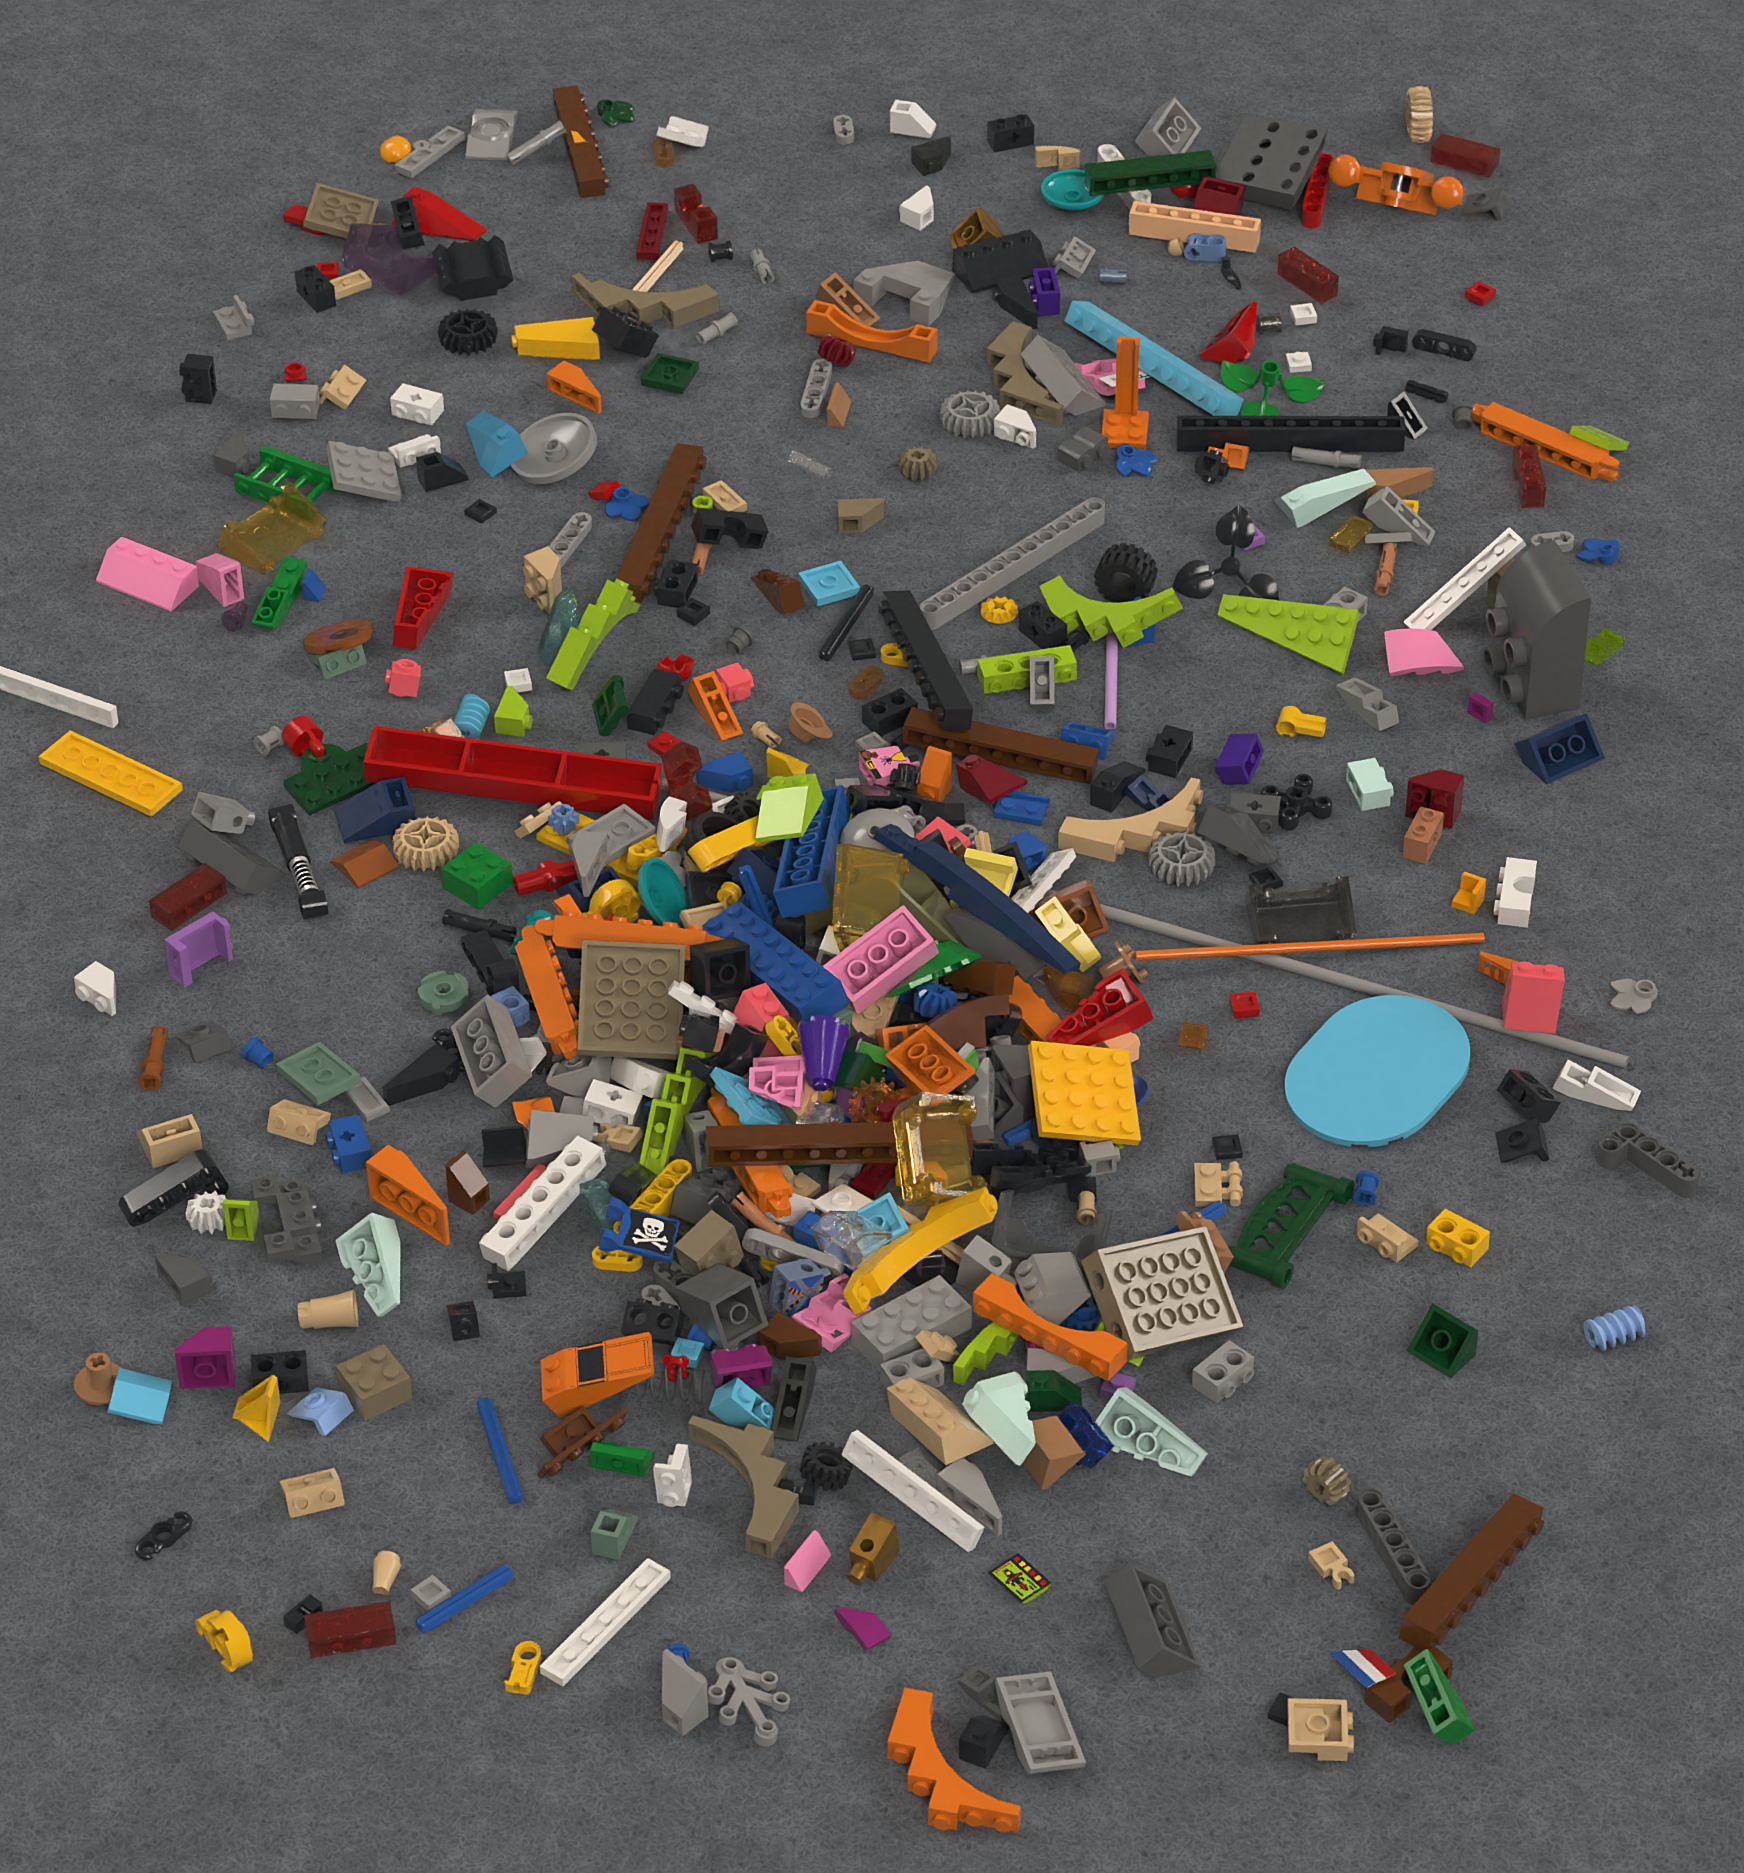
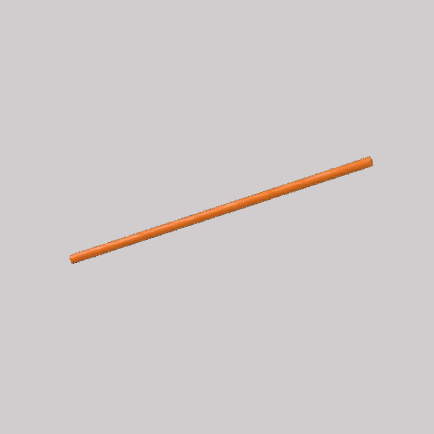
M1484 933L1143 950L1135 951V961L1484 943L1485 936Z

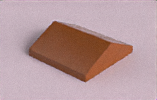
M373 840L330 860V863L357 888L399 868L398 863L385 844Z

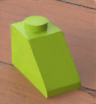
M507 686L494 715L495 733L524 737L526 730H530L532 727L533 717L529 715V705L512 686Z
M235 1199L223 1200L227 1239L254 1241L260 1219L258 1202Z

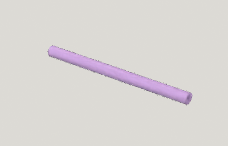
M1114 631L1106 635L1105 729H1115L1117 719L1118 638Z

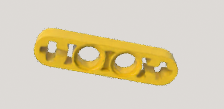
M684 827L683 836L665 852L677 850L676 846L683 840L688 830ZM656 833L628 848L626 859L628 864L641 867L642 863L650 858L662 857L665 852L660 851L658 848Z
M777 1015L766 1023V1033L784 1056L802 1055L798 1033L784 1017ZM833 1086L827 1091H823L821 1101L828 1103L833 1100L836 1087Z

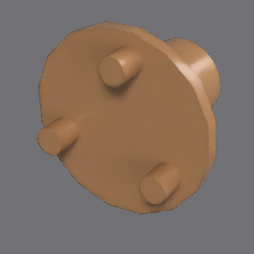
M1118 940L1115 941L1114 944L1121 954L1098 969L1102 977L1105 979L1123 968L1128 976L1134 973L1139 982L1143 984V978L1149 974L1145 968L1138 972L1131 961L1135 958L1134 950L1131 949L1129 944L1122 947Z
M93 1353L86 1359V1367L76 1375L74 1381L75 1394L81 1401L88 1404H110L118 1368L122 1367L110 1363L109 1356L104 1353Z

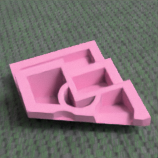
M1116 358L1096 360L1084 365L1075 363L1098 393L1107 396L1115 394V387L1108 385L1098 378L1116 374ZM1145 379L1139 380L1138 389L1146 388Z
M1397 629L1384 632L1388 667L1391 676H1399L1415 672L1416 675H1423L1436 671L1447 674L1464 670L1462 663L1436 631Z
M802 1055L753 1058V1067H749V1092L793 1109L801 1110L806 1080Z
M845 1273L831 1280L826 1291L811 1298L807 1308L792 1315L796 1322L820 1334L822 1347L830 1352H833L851 1336L852 1321L871 1312V1307L868 1305L865 1312L858 1315L853 1313L842 1294L849 1281V1277ZM835 1330L844 1333L836 1338L830 1335L835 1334Z

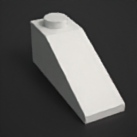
M614 1057L611 1066V1079L632 1091L656 1099L662 1097L666 1074L671 1073L631 1057Z

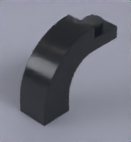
M735 1023L727 1043L720 1052L709 1058L688 1056L684 1066L693 1071V1076L715 1088L714 1085L716 1083L709 1075L715 1067L743 1077L749 1071V1067H753V1058L760 1057L769 1036L752 1025Z

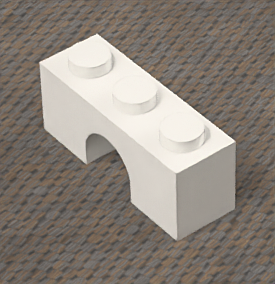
M1507 857L1506 866L1500 867L1499 882H1503V884L1498 883L1496 898H1500V900H1495L1493 914L1498 915L1497 924L1528 928L1537 861Z

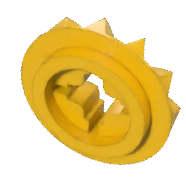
M996 596L995 599L987 598L986 602L981 604L980 612L981 616L988 622L1003 624L1017 617L1018 605L1014 603L1013 599L1007 600L1006 596L1003 598Z

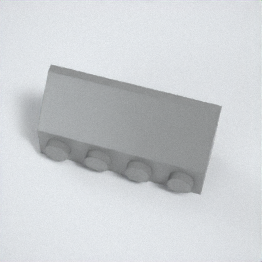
M1037 335L1020 354L1026 361L1024 365L1031 372H1035V379L1041 385L1046 386L1049 396L1063 405V413L1067 414L1069 412L1076 416L1107 405L1067 353L1059 346Z

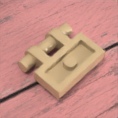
M1230 1162L1227 1171H1221V1163H1194L1195 1207H1207L1217 1200L1222 1202V1199H1230L1231 1206L1237 1207L1240 1205L1241 1198L1243 1197V1188L1240 1186L1242 1170L1239 1169L1238 1162ZM1221 1182H1229V1187L1222 1188Z

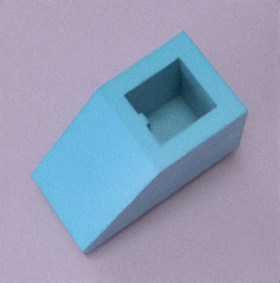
M738 1377L715 1389L709 1410L725 1424L746 1427L749 1423L768 1430L771 1428L775 1414V1408Z

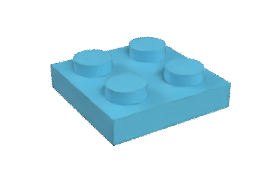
M841 560L798 573L799 582L817 607L856 596L860 591V586Z

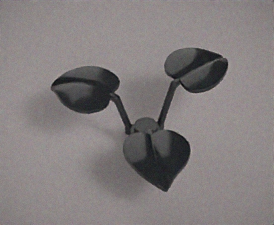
M1241 505L1236 506L1223 515L1216 525L1218 540L1223 545H1231V555L1223 560L1221 567L1209 572L1207 562L1204 560H1193L1179 570L1173 583L1174 591L1189 598L1203 599L1209 596L1214 589L1215 583L1211 576L1220 572L1228 576L1236 574L1246 585L1241 589L1239 596L1279 600V589L1271 576L1256 574L1248 582L1239 571L1241 564L1235 557L1236 546L1239 548L1249 547L1255 536L1252 518Z

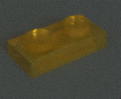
M1353 515L1329 538V546L1349 554L1365 538V535L1373 530V522Z

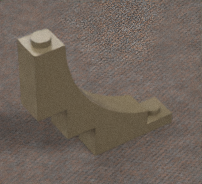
M580 273L572 275L573 293L597 316H599L603 306L613 309L615 306L622 309L625 313L631 311L640 316V321L650 323L664 318L673 328L719 311V294L707 284L675 292H642L621 288L601 279L590 283Z
M1012 321L987 348V365L994 367L993 386L1001 388L1000 406L1010 405L1025 410L1030 417L1059 426L1063 422V405L1049 400V391L1032 379L1026 371L1022 362L1023 357L1020 355L1032 342V327Z

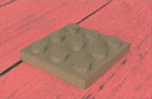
M317 183L303 227L366 244L379 200Z

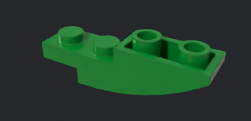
M284 557L272 586H267L251 621L252 625L275 629L284 621L301 592L300 583L308 567L306 560Z

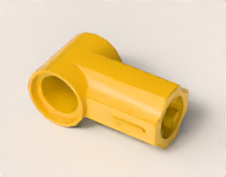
M1286 706L1281 710L1276 731L1279 735L1287 734L1290 737L1295 736L1296 733L1323 737L1327 718L1303 714L1297 707Z

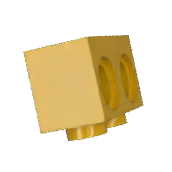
M1444 1209L1427 1227L1426 1244L1432 1250L1452 1257L1457 1263H1463L1472 1267L1489 1249L1490 1231L1447 1209Z

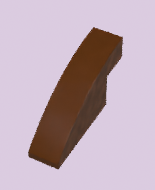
M1009 994L984 996L965 1001L940 1013L925 1025H928L953 1049L962 1048L967 1042L975 1048L986 1047L985 1016L1010 1015Z

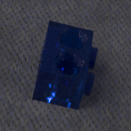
M1072 1401L1057 1416L1086 1454L1076 1463L1077 1466L1083 1464L1088 1468H1093L1114 1447L1088 1410Z

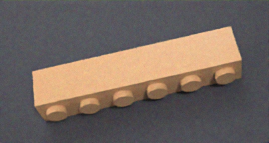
M1134 201L1129 213V235L1170 241L1178 237L1184 243H1187L1188 237L1193 233L1222 235L1226 238V249L1256 253L1260 242L1261 219L1137 201Z

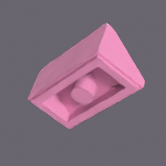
M812 1531L784 1566L785 1585L800 1592L805 1590L831 1557V1553L818 1531Z

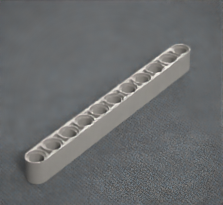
M1100 498L1087 499L920 604V610L931 630L944 625L1102 526L1105 522V502Z

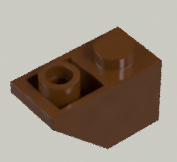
M465 1151L450 1159L445 1165L448 1200L450 1203L473 1215L490 1201L489 1183Z
M777 1312L768 1321V1326L758 1331L759 1346L765 1345L768 1353L779 1360H786V1356L805 1358L819 1356L822 1353V1338L820 1334L780 1312Z

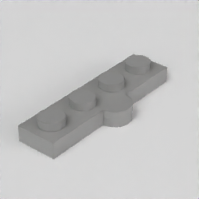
M446 126L431 137L429 142L425 140L416 141L413 144V152L395 164V172L412 179L465 139L464 132L451 126Z

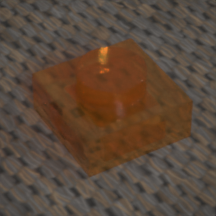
M1183 1022L1179 1037V1047L1204 1051L1209 1034V1026Z

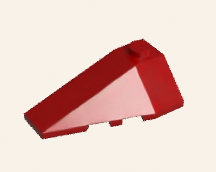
M1122 968L1100 981L1095 986L1096 991L1088 999L1083 998L1079 1003V1008L1072 1015L1066 1016L1046 1036V1039L1050 1043L1091 1046L1133 1032L1154 1018L1146 999Z

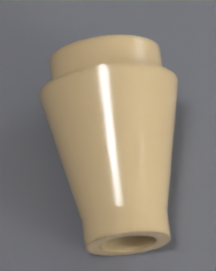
M381 1551L373 1560L372 1591L375 1594L388 1595L390 1587L401 1568L400 1557L393 1552Z

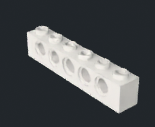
M579 1136L567 1144L555 1161L548 1165L544 1173L532 1182L530 1188L522 1197H519L505 1215H502L497 1224L482 1237L479 1244L483 1258L492 1263H497V1266L507 1271L516 1265L606 1166L603 1149Z

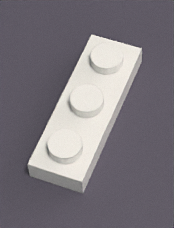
M675 980L673 981L668 990L670 996L690 1009L720 1016L719 1023H723L725 1025V1032L731 1035L735 1023H739L736 1021L737 1017L728 1010L722 1012L715 1007L716 1003L707 996L703 995L701 998L693 993V987L686 982L681 981V983H678Z

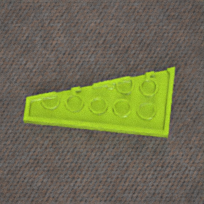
M1226 594L1222 596L1218 611L1220 619L1252 632L1260 638H1265L1301 657L1310 659L1318 665L1327 667L1342 676L1345 672L1360 615L1358 609Z

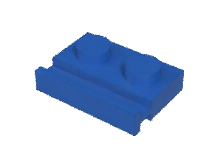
M1014 791L997 801L993 811V818L1041 826L1050 804V798Z

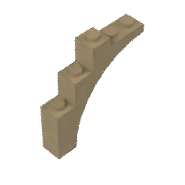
M693 1415L688 1422L689 1440L703 1445L724 1457L738 1470L751 1492L754 1509L752 1519L745 1533L746 1551L772 1559L799 1512L798 1494L779 1488L781 1479L787 1480L786 1462L770 1458L774 1450V1431L749 1423L745 1430L742 1431L735 1427H729Z

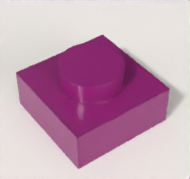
M1474 692L1469 696L1467 713L1487 724L1492 720L1494 702Z

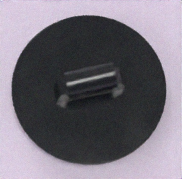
M935 1250L906 1271L903 1277L911 1284L920 1286L940 1275L949 1285H952L956 1282L959 1265L942 1254V1250Z

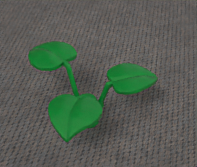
M1223 360L1220 374L1223 385L1231 391L1243 392L1248 387L1252 389L1259 379L1263 386H1265L1262 403L1257 401L1245 403L1241 408V416H1278L1277 407L1266 404L1268 389L1275 386L1278 380L1283 392H1289V399L1298 403H1308L1315 400L1324 388L1325 381L1304 376H1292L1283 381L1282 373L1279 372L1280 366L1275 361H1265L1257 374L1256 370L1249 366Z

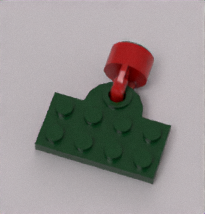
M303 715L289 721L282 732L283 742L294 755L302 757L301 772L285 779L284 788L310 816L363 792L376 783L365 781L363 761L368 747L367 742L349 751H345L333 744H321L324 737L323 731L311 717Z

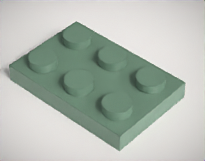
M321 1042L276 1063L278 1073L317 1105L325 1103L331 1098L349 1091L351 1088L362 1083L360 1074Z

